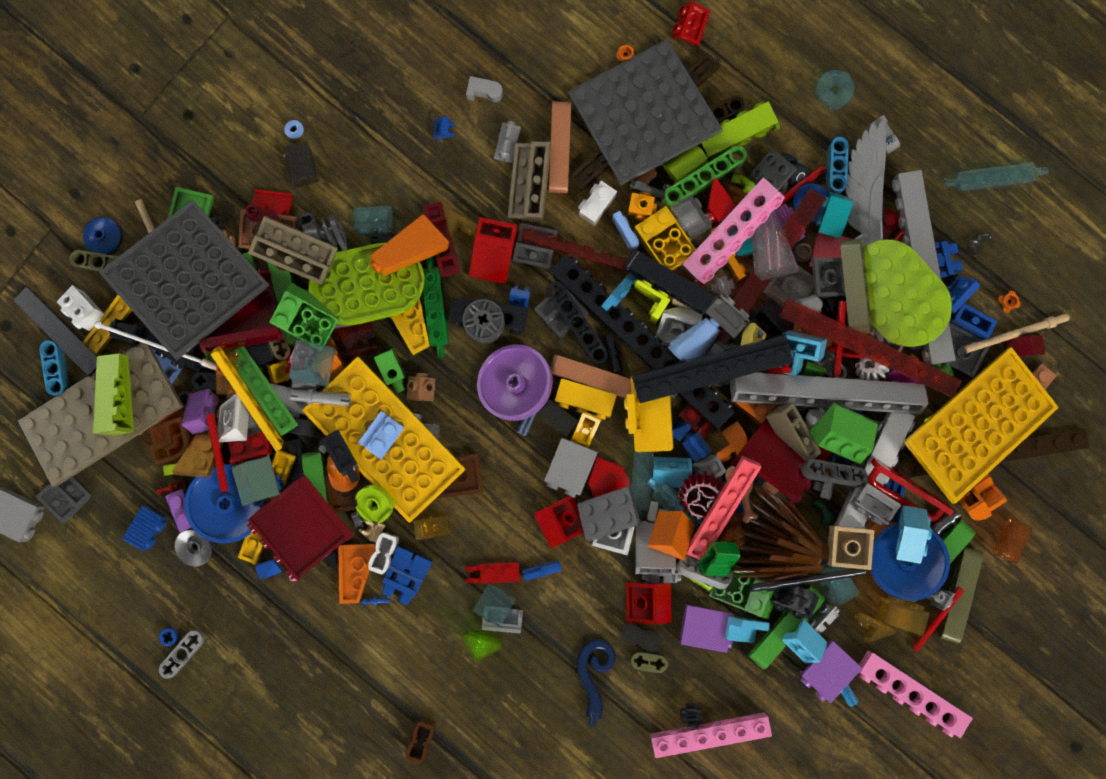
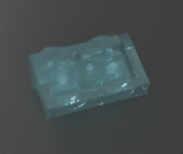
M392 206L354 208L355 224L353 229L359 232V234H370V231L388 233L389 230L394 229Z

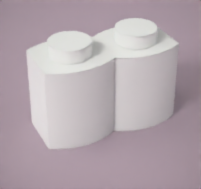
M384 532L378 537L375 546L376 552L373 553L369 561V570L379 574L387 572L392 561V554L396 551L399 544V536Z

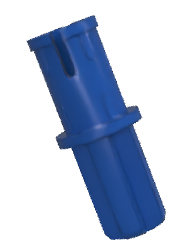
M559 559L524 569V579L528 581L542 576L545 578V575L561 572Z

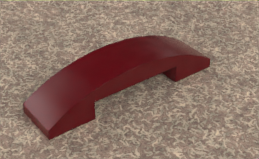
M442 202L423 206L427 219L449 241L448 249L436 255L441 277L460 273Z

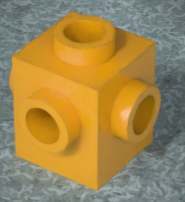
M640 192V194L632 193L628 215L634 216L636 220L644 221L656 212L657 203H654L655 197L645 192Z

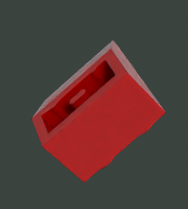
M479 217L469 277L506 285L518 232L517 225Z

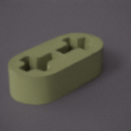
M637 651L631 656V664L637 670L662 673L668 666L666 658L660 654ZM639 655H641L643 660H648V663L642 662L640 666H638L637 662L634 661V659H637ZM660 658L664 665L660 666L659 669L656 668L655 664H650L651 661L657 662Z

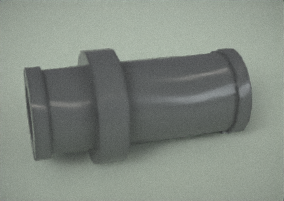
M952 508L954 510L952 515L945 512L943 517L931 526L932 530L939 536L951 525L957 524L956 521L961 518V515L954 508Z

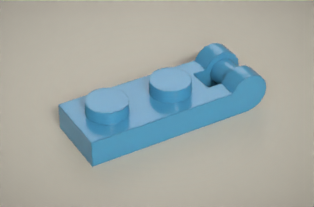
M629 273L602 304V307L606 311L612 305L616 307L631 290L632 284H635L639 278Z

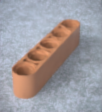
M552 101L549 193H568L571 102Z
M554 355L550 368L554 376L613 393L624 399L627 398V394H631V379L562 356Z

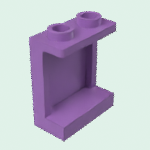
M685 604L679 643L681 645L727 653L728 648L731 649L733 641L726 640L725 633L728 617L734 616V614L728 611L724 612Z
M829 639L821 662L810 663L803 672L800 671L798 674L802 676L800 681L808 688L812 686L816 690L814 694L823 702L827 700L832 703L863 668L834 641Z

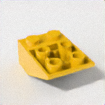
M667 206L637 224L633 229L639 242L656 262L670 270H674L682 265L696 251Z

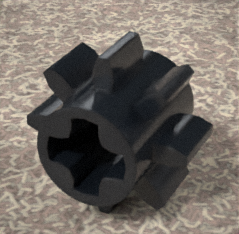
M686 703L685 708H680L681 723H686L687 728L697 727V723L702 721L701 708H695V703Z

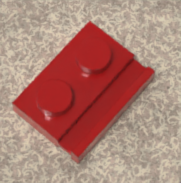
M254 189L253 205L268 211L275 210L276 214L291 215L293 194Z

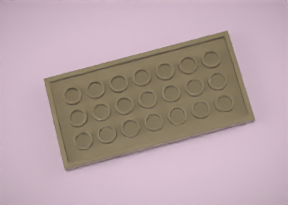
M141 342L124 353V355L129 357L134 433L119 435L93 433L96 371L91 376H87L60 395H57L18 420L52 487L65 482L184 407L150 345Z

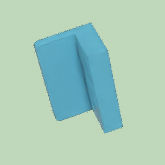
M653 457V487L680 488L683 481L692 474L691 458Z
M729 616L725 639L754 643L756 631H768L770 623L757 619Z
M806 620L800 621L796 632L785 633L782 641L805 664L821 662L828 644Z

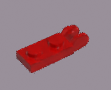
M519 562L465 566V571L473 572L480 570L481 575L480 578H466V583L520 582Z

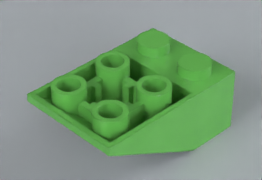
M291 283L269 323L322 351L339 318L308 291Z
M732 565V569H733V568H742V567L737 566V565ZM729 571L732 581L727 588L719 589L712 587L709 597L769 619L773 608L770 599H772L774 591L767 592L762 590L751 592L750 584L764 581L754 580L756 577L738 578L742 574H752L751 572L733 573Z

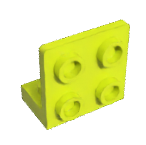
M643 279L642 281L637 280L633 289L655 302L649 312V315H651L649 321L656 324L670 302L668 294L662 290L657 292L651 288L652 285Z

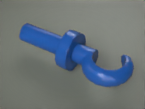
M374 596L373 599H361L360 604L368 605L374 603V606H377L378 603H390V598Z

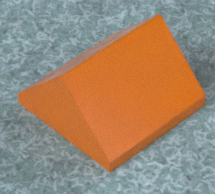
M659 511L647 547L684 561L695 524L683 511Z

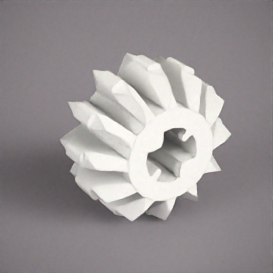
M874 351L871 355L866 353L865 358H859L860 363L855 364L857 368L856 374L860 377V380L879 381L880 378L886 379L884 373L889 372L887 367L888 361L884 359L882 354L877 355Z

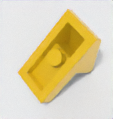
M583 411L571 442L589 448L601 418Z

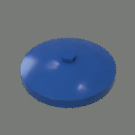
M224 464L229 491L221 492L216 466H214L211 478L195 477L185 496V513L189 524L197 534L212 542L231 543L250 535L252 532L247 527L249 524L247 519L266 504L264 499L242 506L232 471L235 465Z
M899 522L889 525L875 537L873 542L872 568L870 570L873 579L884 592L897 599L916 601L931 596L943 586L949 574L950 557L945 543L932 530L931 539L926 542V545H928L927 555L922 557L921 564L897 560L896 545L900 533Z

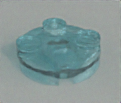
M832 70L821 76L816 85L815 93L819 102L826 105L825 107L839 109L852 99L855 88L849 73ZM833 85L839 88L837 94L830 90Z

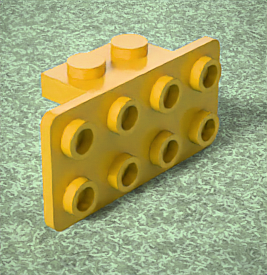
M631 376V394H627V398L624 400L625 410L628 411L625 425L626 429L629 430V434H634L635 451H671L673 449L671 396L639 403Z

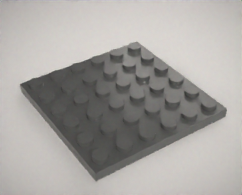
M668 39L568 91L570 99L620 185L635 179L722 132V127Z
M193 200L99 271L101 276L176 361L196 346L201 339L206 338L269 287L264 278Z

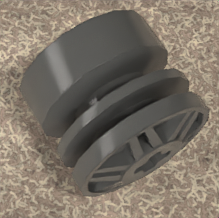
M333 213L328 214L329 224L324 216L321 217L322 227H319L314 220L302 225L304 233L338 247L340 245L342 251L348 250L344 229Z
M479 299L470 303L465 309L463 326L474 341L491 343L502 335L505 327V318L496 303L487 299ZM485 316H487L486 319L488 323H483L481 325L479 318H484Z

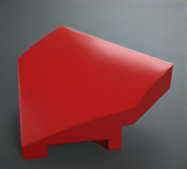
M596 456L592 470L587 477V483L594 498L631 486L623 467L619 463Z

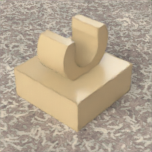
M364 519L363 522L368 524L366 530L359 529V531L370 541L376 543L385 525L375 521L368 522Z

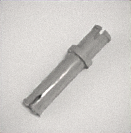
M291 389L290 395H292V397L290 396V401L307 402L310 405L313 403L332 404L348 407L351 402L349 400L351 399V394L316 392L314 389H309L308 391Z

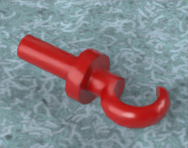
M180 479L175 485L170 483L168 484L169 487L156 491L157 494L168 491L173 493L175 489H178V483L184 482V489H186L187 483L185 480Z

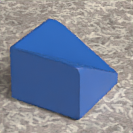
M678 419L672 426L673 438L676 441H681L691 429V425Z
M275 559L255 566L260 580L282 572L281 566Z

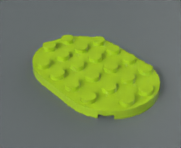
M878 240L864 246L873 326L890 342L906 347L922 346L938 338L948 326L952 312L951 295L943 281L914 249L902 242Z
M377 243L340 251L335 254L332 267L322 285L309 280V293L339 318L337 324L357 325L396 316L412 308L421 297L424 288V272L421 263L417 262L383 277L380 272L376 273L370 266V255L386 243Z

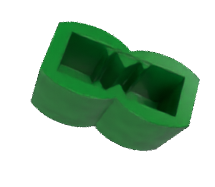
M712 542L707 553L702 556L699 563L702 576L725 577L732 569V565L740 558V550L737 548V544L731 542Z

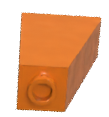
M423 214L370 255V266L376 273L380 272L384 277L446 251L449 241Z

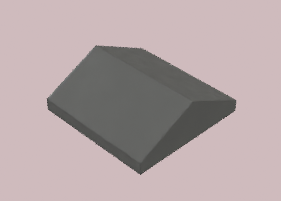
M811 258L815 295L820 298L846 297L842 258Z

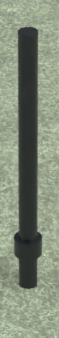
M849 569L781 579L767 583L750 584L751 592L762 590L769 592L775 591L776 588L865 575V569Z

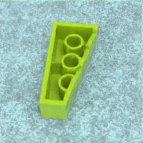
M762 101L756 104L754 109L749 112L745 110L736 115L737 118L731 121L727 119L719 123L722 127V132L702 142L708 158L712 160L719 157L736 144L737 146L748 144L752 137L761 138L772 128L774 131L779 130V122L769 101L766 103Z
M118 353L97 356L93 433L119 435L134 433L128 355Z

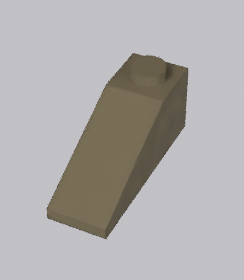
M794 403L777 406L766 416L775 434L806 462L810 459H815L821 453Z

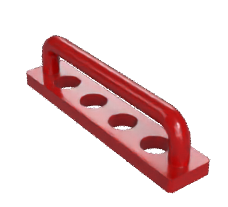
M875 457L872 459L871 463L874 468L868 476V482L871 486L895 500L901 506L919 508L877 482L876 478L881 472L938 507L933 514L927 513V516L931 518V522L938 520L945 512L952 515L954 510L947 502Z

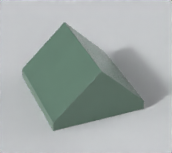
M270 457L245 462L232 468L242 506L280 495Z

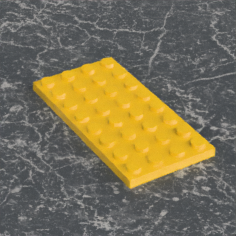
M1011 347L1006 349L912 433L904 443L949 501L954 504L1059 407Z
M359 356L321 391L351 394L349 407L313 403L312 405L308 404L302 409L325 435L339 429L357 462L358 470L372 484H380L390 494L391 498L395 501L394 508L409 523L466 470L454 455ZM381 411L405 427L382 459L358 443Z

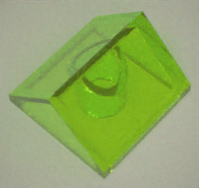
M466 630L462 637L476 663L500 650L503 643L501 639Z

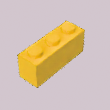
M561 379L555 402L558 403V407L569 409V406L577 408L576 412L578 413L583 411L591 412L605 420L606 417H611L617 395Z

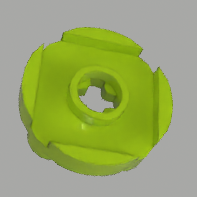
M378 483L365 486L357 493L355 500L357 499L358 505L356 509L358 513L368 522H384L392 514L393 507L395 506L394 499ZM373 501L377 503V506L374 507L372 505Z

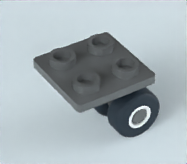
M771 149L749 174L748 179L757 185L764 177L779 191L787 181L792 186L809 175V170L802 163H798L794 156H781L777 151Z

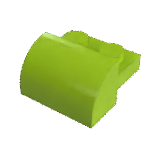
M697 145L663 163L662 167L669 178L676 184L706 165L708 157ZM706 174L700 175L701 179L704 181L709 179L708 175ZM685 184V185H684V188H685L686 190H688V191H692V190H693V186H692V185H690V184Z

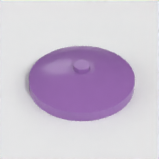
M517 344L502 347L485 360L479 371L477 391L480 401L490 413L500 419L519 421L529 418L545 405L550 396L553 384L551 368L546 359L531 347Z

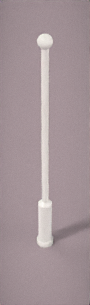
M100 321L94 323V327L97 329L102 328L168 351L162 345L103 325ZM188 354L182 356L199 362L201 366L223 373L216 362L205 358L199 359Z

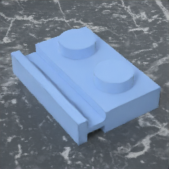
M618 211L613 214L612 221L628 249L632 252L638 248L639 239L631 231L627 218Z
M381 411L358 443L382 459L405 427Z

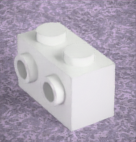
M603 181L598 185L594 184L589 192L591 196L588 200L584 199L578 207L580 209L579 217L594 227L617 194L616 190Z
M73 285L57 301L62 307L60 309L61 312L73 319L71 321L72 324L79 329L84 328L90 331L94 327V323L105 315L83 290Z

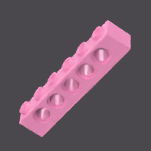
M763 177L684 262L683 266L703 284L710 281L714 277V273L727 263L728 258L741 248L742 243L754 234L756 228L764 223L771 212L782 204L785 197ZM765 200V203L762 206H759V204ZM749 215H751V218L748 221H745L746 218ZM738 229L737 233L732 236V233ZM724 244V247L719 250V247ZM711 258L710 262L705 265L706 261Z
M869 650L859 663V666L863 668L860 671V678L868 683L872 680L877 684L875 688L885 694L889 691L894 695L892 699L901 705L904 702L910 705L909 710L918 716L921 713L927 716L925 720L933 726L941 725L944 727L942 731L953 738L956 735L961 738L972 721V717ZM882 669L883 676L876 678V672ZM899 680V687L897 689H893V682ZM912 691H916V697L910 700L909 694ZM932 702V709L926 711L927 703ZM949 713V719L943 722V715Z
M763 712L699 724L697 727H683L651 733L650 736L655 758L771 737L772 733L769 718Z

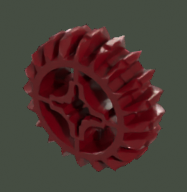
M705 470L703 475H701L697 471L695 476L690 474L688 479L683 481L679 489L678 498L680 499V506H684V512L689 511V517L696 516V521L699 518L705 519L712 507V502L716 501L726 484V481L721 482V476L715 478L714 472L711 475H707ZM697 487L698 491L690 495V491Z

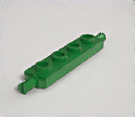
M434 256L426 259L427 268L423 269V295L429 345L436 347L437 358H445L444 346L450 342L443 282L439 268L434 266Z

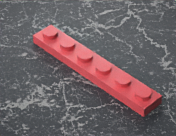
M742 456L692 538L686 555L701 560L702 556L707 553L710 544L716 542L761 469L760 463Z

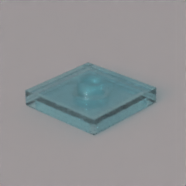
M296 340L289 378L327 387L336 348Z

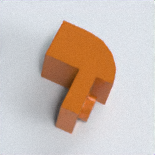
M738 421L719 432L727 446L714 455H717L722 463L732 458L731 453L736 457L747 443V436Z

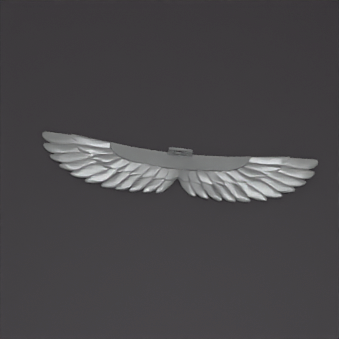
M882 120L878 127L876 123L872 124L869 128V134L867 130L864 131L862 141L858 139L856 150H852V162H848L850 176H847L846 194L854 202L848 222L855 230L861 232V235L855 239H862L863 247L872 242L883 240V187L887 150L885 120ZM872 324V333L870 334L872 336L876 334L877 339L883 342L884 337Z

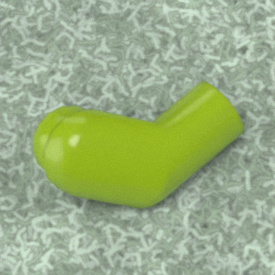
M733 173L730 182L744 186V193L748 194L755 187V183L747 177Z

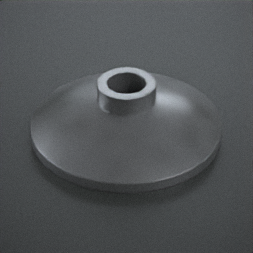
M194 529L181 532L175 540L176 554L183 563L197 567L205 564L210 559L212 553L210 541L201 537Z

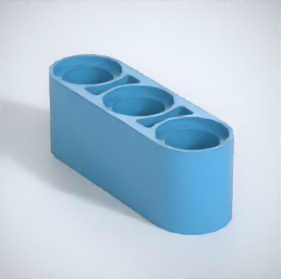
M843 137L835 138L827 149L826 190L828 193L840 194L847 186L848 142ZM834 145H839L842 151L835 150ZM833 163H838L841 166V170H836ZM834 181L840 184V189L833 186Z
M44 341L40 345V357L45 388L49 394L57 396L70 388L65 352L54 341ZM54 346V352L50 354L49 350ZM56 364L58 368L57 371L53 373L52 368ZM58 383H60L61 388L57 392L55 387Z

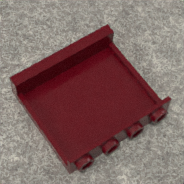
M256 270L269 284V287L206 338L199 341L204 354L211 353L218 346L222 350L282 340L280 328L269 323L277 308L269 270Z
M767 419L731 463L732 466L736 467L742 456L760 463L761 469L758 475L791 499L787 505L788 508L793 502L797 504L804 496L802 490L807 491L813 483L801 471V466L806 461L775 434ZM819 447L821 453L815 459L829 462L830 458L828 455L831 451Z
M304 474L280 492V495L275 496L247 519L249 522L247 527L253 534L258 533L262 538L259 540L266 550L270 547L274 552L272 557L279 565L283 563L287 568L285 573L291 580L295 578L297 581L343 542L350 540L354 536Z

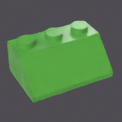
M833 403L813 426L810 433L819 447L861 464L873 451L878 424L874 420Z

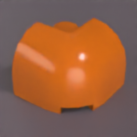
M987 474L959 500V503L973 520L980 521L992 516L991 511L1005 503L1007 499L994 485L990 475Z

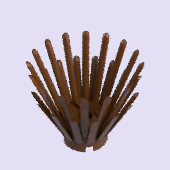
M767 490L768 495L780 506L779 508L762 492L757 491V495L789 524L780 520L749 498L750 505L761 512L760 515L782 531L759 519H751L750 521L756 524L753 525V530L766 536L743 529L745 536L768 544L749 540L747 542L748 545L743 544L738 549L771 556L748 555L746 558L740 557L737 562L786 566L733 568L730 571L733 573L751 572L752 574H742L738 578L756 577L754 580H764L763 583L803 574H818L824 567L820 565L822 559H828L829 548L827 542L815 533L793 503L791 505L792 510L790 507H787L788 504L783 499H779L777 495Z

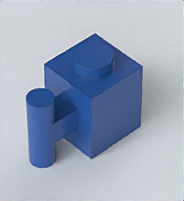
M690 432L682 438L684 442L681 443V446L693 462H697L711 452V449L698 432L695 434Z

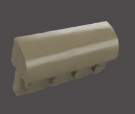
M531 141V144L515 143L508 208L509 219L528 220L530 222L544 220L551 152L550 142Z
M264 216L248 254L322 285L332 267L338 247Z

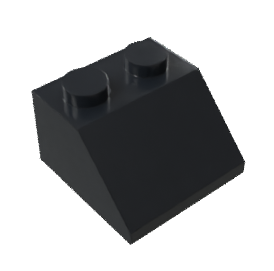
M772 298L748 318L750 323H755L766 333L765 339L782 335L796 327Z

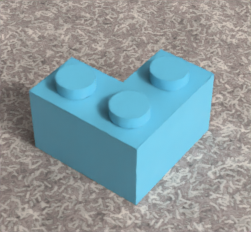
M790 330L784 333L787 336L794 363L789 364L791 373L783 374L796 376L802 371L804 359L818 362L824 358L827 338Z
M902 506L899 518L900 533L896 545L897 560L921 564L922 557H926L928 550L926 542L931 539L932 528H929L931 518L927 516V509Z

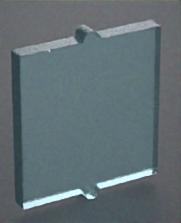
M488 583L473 612L482 616L485 621L489 620L501 627L516 599L504 593V590H499Z

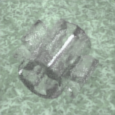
M727 276L713 279L714 284L710 286L713 295L717 294L718 298L721 295L723 297L732 295L731 290L735 288L733 279L728 280Z

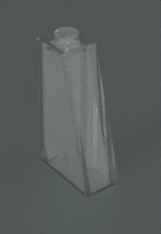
M773 210L768 219L760 224L752 235L754 272L761 280L799 272L798 265L779 219Z

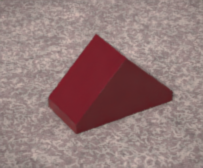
M1029 335L1004 341L1005 350L1012 347L1019 357L1045 354L1043 335Z

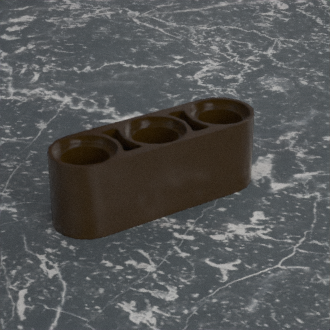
M733 96L710 107L712 113L719 112L722 114V118H716L718 123H721L727 119L737 118L736 115L742 112L745 103L741 97ZM730 105H738L739 110H733Z

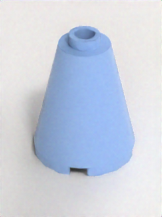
M705 318L672 340L667 346L681 361L705 356L720 332L718 329L720 324L713 318L710 320Z

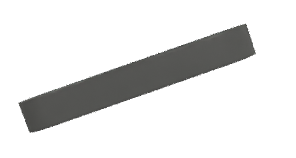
M810 459L801 466L802 474L811 480L859 487L868 481L866 471L860 467ZM824 468L829 470L830 476L826 475ZM840 470L844 472L845 479L840 475Z

